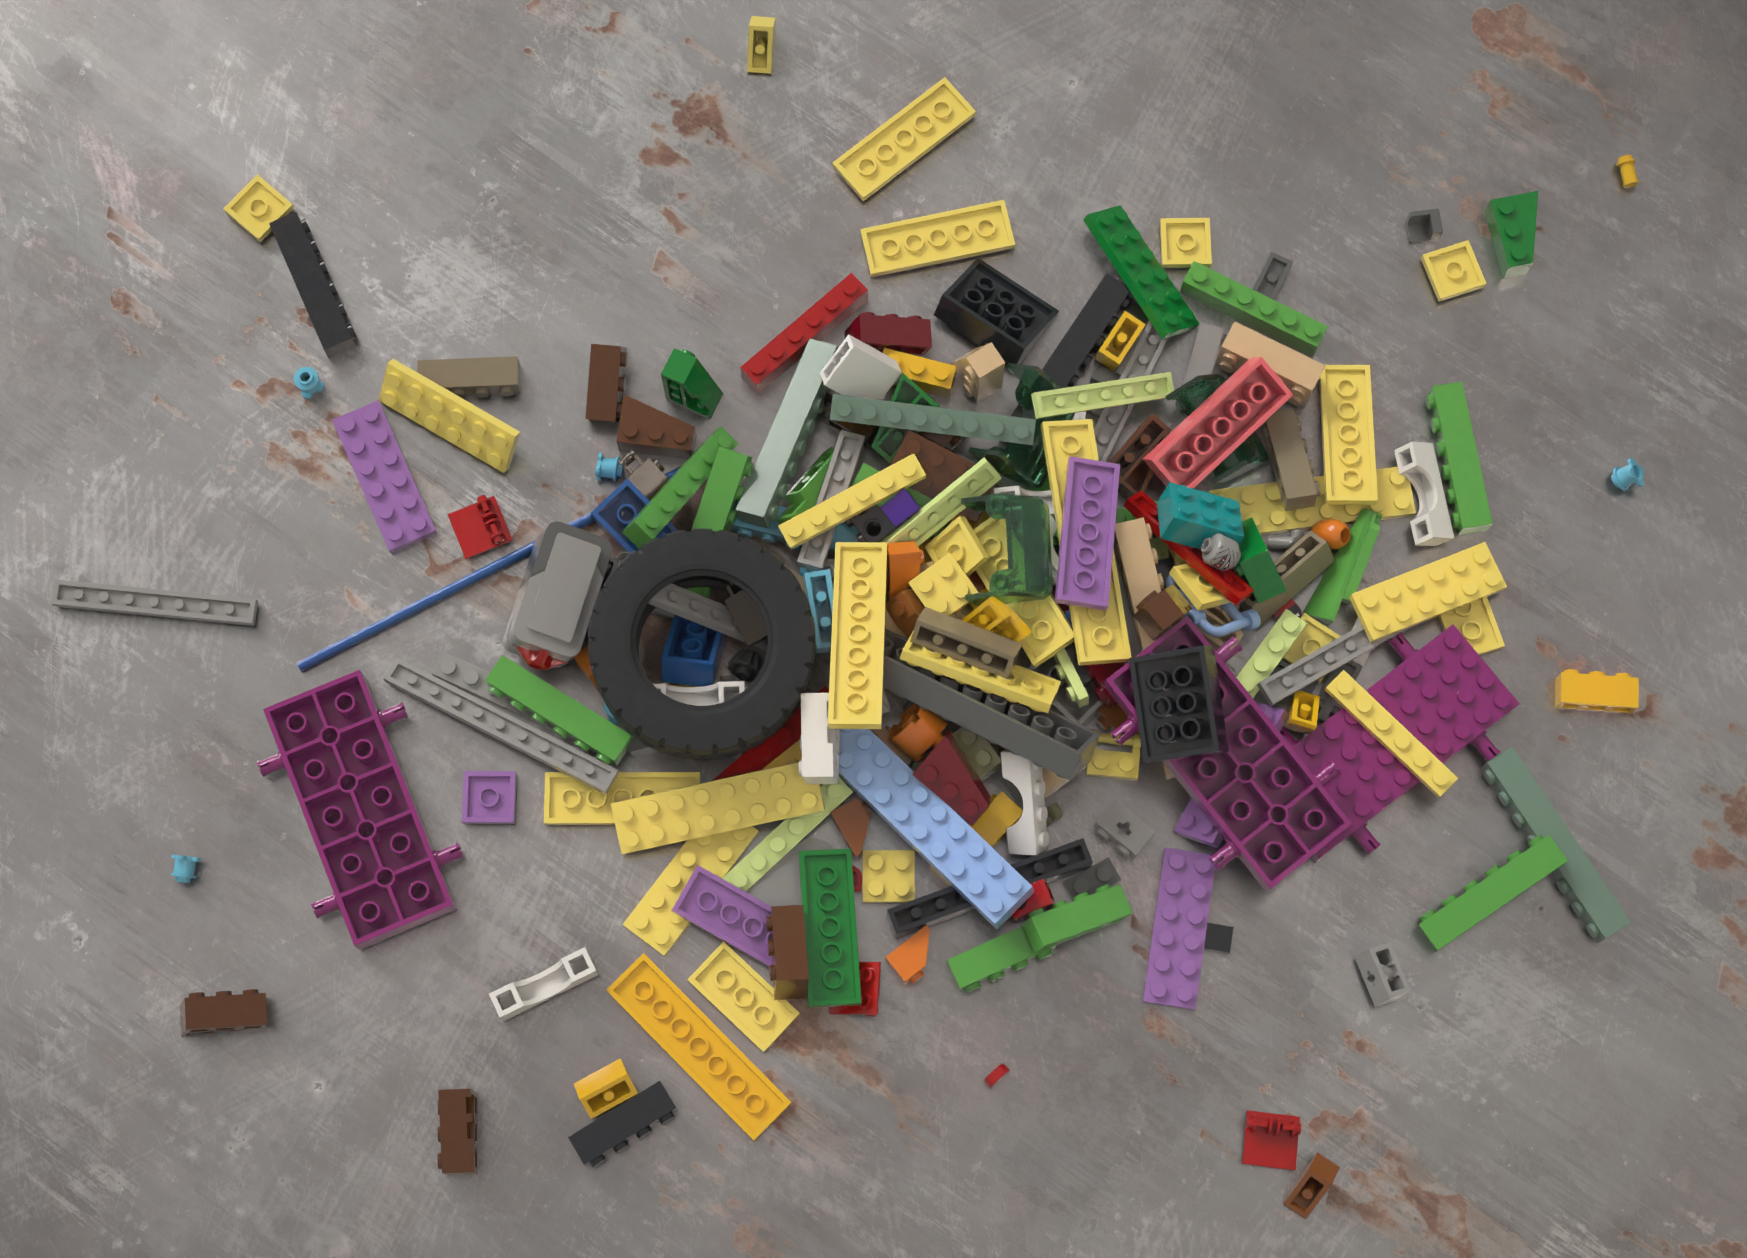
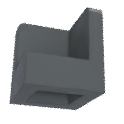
M1439 209L1410 212L1405 221L1410 244L1439 241L1443 233Z

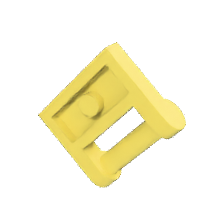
M1091 729L1100 734L1099 743L1117 744L1115 741L1122 736L1120 734L1113 739L1110 733H1101L1096 729ZM1134 734L1123 743V745L1132 746V753L1099 750L1096 745L1092 759L1087 764L1086 776L1137 781L1141 748L1140 734Z

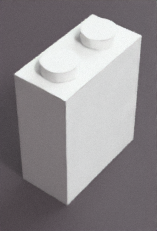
M848 334L822 369L820 375L825 386L842 395L884 400L886 393L892 385L898 382L902 372L896 360Z

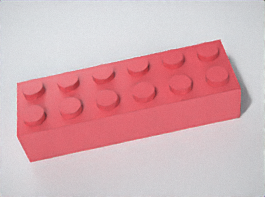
M1251 357L1149 452L1143 460L1166 487L1171 482L1194 489L1290 399L1293 393L1262 357Z

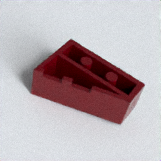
M864 312L859 314L844 331L845 338L849 334L882 353L884 348L915 356H924L932 348L931 320L922 319L921 316L917 315L906 318L898 317L897 314L878 316L872 312Z
M950 730L912 774L972 826L993 801L981 779L969 764L965 753L961 751Z

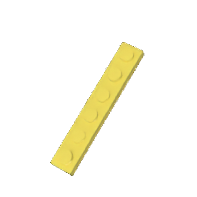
M913 453L780 524L778 527L792 550L897 494L903 488L906 489L927 478L926 474Z
M1343 670L1325 688V691L1438 798L1458 779L1347 672Z

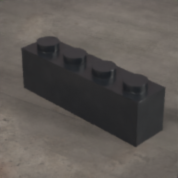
M658 1081L568 1138L586 1167L591 1164L594 1168L606 1160L605 1155L614 1150L615 1153H618L629 1146L628 1141L637 1136L638 1139H641L651 1133V1127L656 1123L660 1122L663 1125L675 1117L674 1112L678 1109L661 1081Z

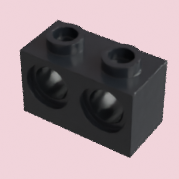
M878 504L867 509L862 516H854L845 521L849 528L854 526L859 532L856 537L860 542H881L896 530V527ZM872 526L881 527V532L877 536H870L868 534Z

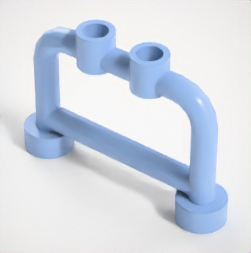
M1168 575L1166 587L1174 584L1193 608L1184 615V618L1188 616L1195 626L1198 625L1206 634L1221 637L1242 628L1245 631H1251L1260 626L1261 619L1256 610L1248 609L1240 613L1232 603L1220 606L1233 621L1219 627L1211 625L1206 619L1205 611H1198L1184 592L1177 586L1174 579Z

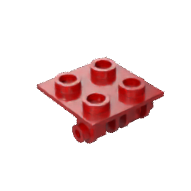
M481 495L477 497V503L447 514L465 559L513 541L495 496L487 498L486 495Z
M859 962L861 1005L830 1007V1015H865L867 1017H876L878 1015L881 962Z
M1247 1110L1242 1164L1296 1170L1298 1136L1301 1134L1300 1117Z

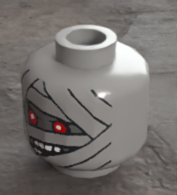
M1217 533L1211 538H1206L1201 546L1203 561L1220 571L1234 568L1241 557L1238 543L1221 533Z

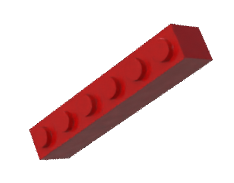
M850 273L740 367L742 379L757 394L761 393L802 357L809 339L823 340L868 301V289Z

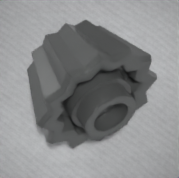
M742 648L728 662L729 666L727 669L740 680L754 681L761 671L762 657L754 650Z

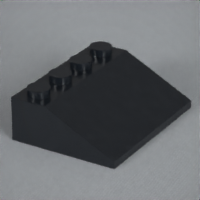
M977 258L942 294L934 316L979 346L992 342L1005 363L1016 369L1058 315L1059 310Z
M1201 645L1129 658L1144 763L1229 752L1213 646Z

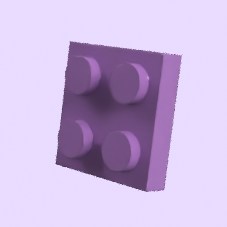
M464 771L462 823L515 824L516 771Z

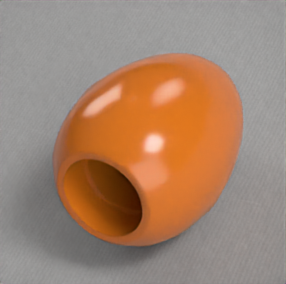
M1322 520L1315 523L1310 529L1327 541L1330 549H1340L1350 540V529L1340 520Z

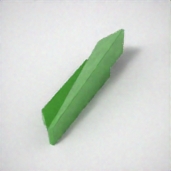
M833 447L824 451L786 494L785 499L791 505L776 519L778 524H782L816 506L834 452Z
M1367 508L1361 510L1350 529L1349 542L1336 553L1335 561L1328 567L1303 613L1331 624L1335 621L1341 602L1347 605L1351 603L1349 596L1357 592L1379 534V523L1383 514Z

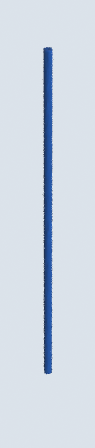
M680 467L664 475L670 479ZM591 512L568 523V525L581 529L594 522L590 518ZM535 541L297 662L300 671H304L530 555Z

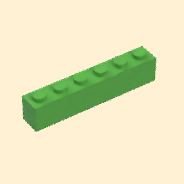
M1193 261L1181 286V293L1311 357L1314 356L1328 326Z
M1455 382L1432 386L1430 392L1426 395V404L1428 410H1432L1431 428L1433 433L1437 434L1436 452L1443 462L1441 475L1442 479L1447 481L1446 499L1448 504L1452 505V526L1457 529L1458 535L1488 531L1493 522L1463 383Z
M722 426L717 428L705 439L622 533L639 549H641L640 546L653 540L710 476L719 446L733 450L739 443Z
M719 446L692 529L704 528L718 532L719 530L728 531L729 526L734 525L737 518L735 508L745 489L743 484L746 477H750L754 467V463L751 462L753 457ZM694 587L686 590L709 598L713 588Z
M503 655L485 679V682L490 687L488 689L490 693L500 699L502 696H505L511 700L509 704L521 712L526 709L532 713L531 718L541 725L545 723L550 724L554 727L552 731L564 739L567 736L575 740L574 744L585 752L590 749L597 754L596 758L608 765L610 763L616 766L619 764L633 739L631 734Z
M1540 834L1528 843L1530 846L1528 850L1523 853L1520 850L1515 851L1506 858L1509 863L1501 868L1495 865L1484 873L1487 878L1480 883L1476 879L1463 887L1464 894L1458 898L1453 894L1441 903L1444 906L1436 913L1431 909L1420 917L1422 922L1418 927L1436 952L1568 861L1550 835L1543 838Z

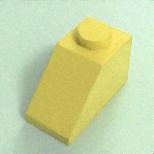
M751 16L748 35L747 72L771 74L776 18Z

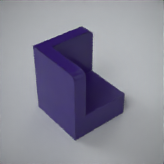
M905 488L880 507L896 527L921 509L917 501Z

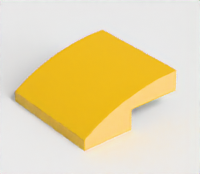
M993 596L962 619L964 622L1016 642L1022 641L1032 633L1012 609Z

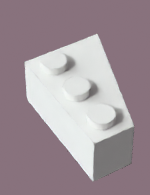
M801 693L800 749L802 751V760L799 761V775L803 777L807 784H838L841 729H828L829 693Z

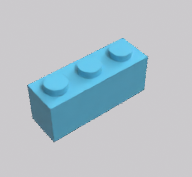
M830 569L804 573L805 593L815 624V653L831 652L833 585Z

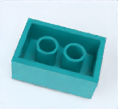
M1169 482L1157 502L1161 539L1201 549L1203 541L1217 533L1233 539L1238 545L1244 538L1239 501Z

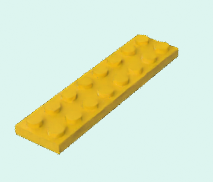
M644 953L606 989L627 1013L753 1141L792 1104Z

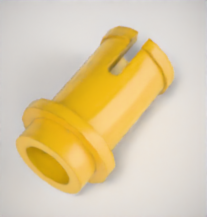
M1632 155L1619 157L1616 166L1620 168L1623 187L1630 188L1638 185L1639 180L1634 166L1636 160Z

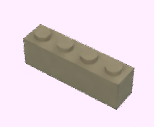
M517 356L417 360V373L461 398L464 395L488 397L489 394L513 396L514 393H521L520 363Z
M1293 408L1276 411L1262 424V429L1284 510L1291 511L1315 507L1316 498L1320 496V488L1318 482L1313 480L1314 467L1312 460L1307 459V441L1305 438L1302 439L1300 434L1302 431L1301 420L1295 416Z
M1310 530L1274 561L1287 591L1259 604L1252 592L1249 598L1240 603L1243 611L1248 609L1256 610L1261 619V626L1335 561L1327 541Z
M927 607L923 609L918 617L910 640L912 643L1006 679L1009 678L1014 669L1022 647V643Z

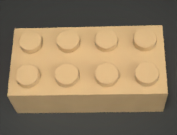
M1234 322L1221 346L1216 364L1223 371L1235 373L1251 357H1262L1293 393V396L1287 401L1295 406L1301 405L1304 407L1309 401L1325 368L1324 364L1237 322Z

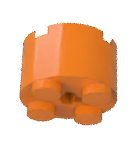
M912 703L899 716L902 720L898 727L895 724L892 725L888 738L907 756L918 762L923 758L930 746L936 747L942 740L944 735L941 732L948 723L940 715L930 710L922 709L918 704Z

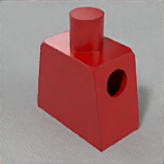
M1044 879L1031 883L1034 893L1026 900V906L1022 909L1018 908L1010 917H1014L1017 922L1029 919L1028 914L1035 910L1043 908L1044 912L1052 909L1051 906L1055 904V900L1049 884Z

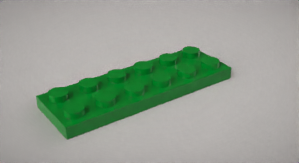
M1121 205L1090 213L1083 219L1162 339L1193 330L1200 324Z
M851 849L799 851L801 905H803L809 977L807 987L808 1008L861 1005Z

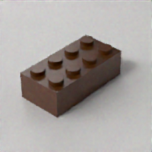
M908 430L891 463L893 465L914 453L927 478L909 488L931 499H934L977 464L914 430ZM997 483L959 514L977 522Z

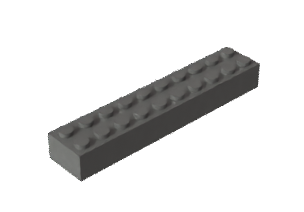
M885 628L884 688L894 692L900 698H906L918 704L922 709L930 710L940 715L944 720L952 721L962 726L968 732H973L986 738L990 743L998 744L1008 749L1014 755H1019L1032 761L1036 766L1044 767L1054 772L1060 778L1071 781L1091 761L1100 736L1099 733L1052 710H1049L1048 713L1037 712L1021 703L1009 702L999 695L985 693L980 688L969 684H960L955 679L944 675H936L931 670L920 666H911L906 661L900 659L908 639Z

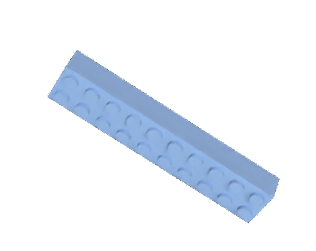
M841 729L839 776L987 921L998 929L1034 893L1032 885L949 805L912 775L914 772L870 729Z

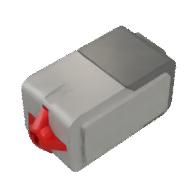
M550 522L534 543L503 637L505 649L520 655L528 666L545 671L566 665L581 649L590 617L593 614L592 610L596 598L604 588H601L605 572L608 570L605 578L606 581L613 570L619 567L618 560H624L631 553L621 552L615 558H611L612 545L608 539L562 522Z

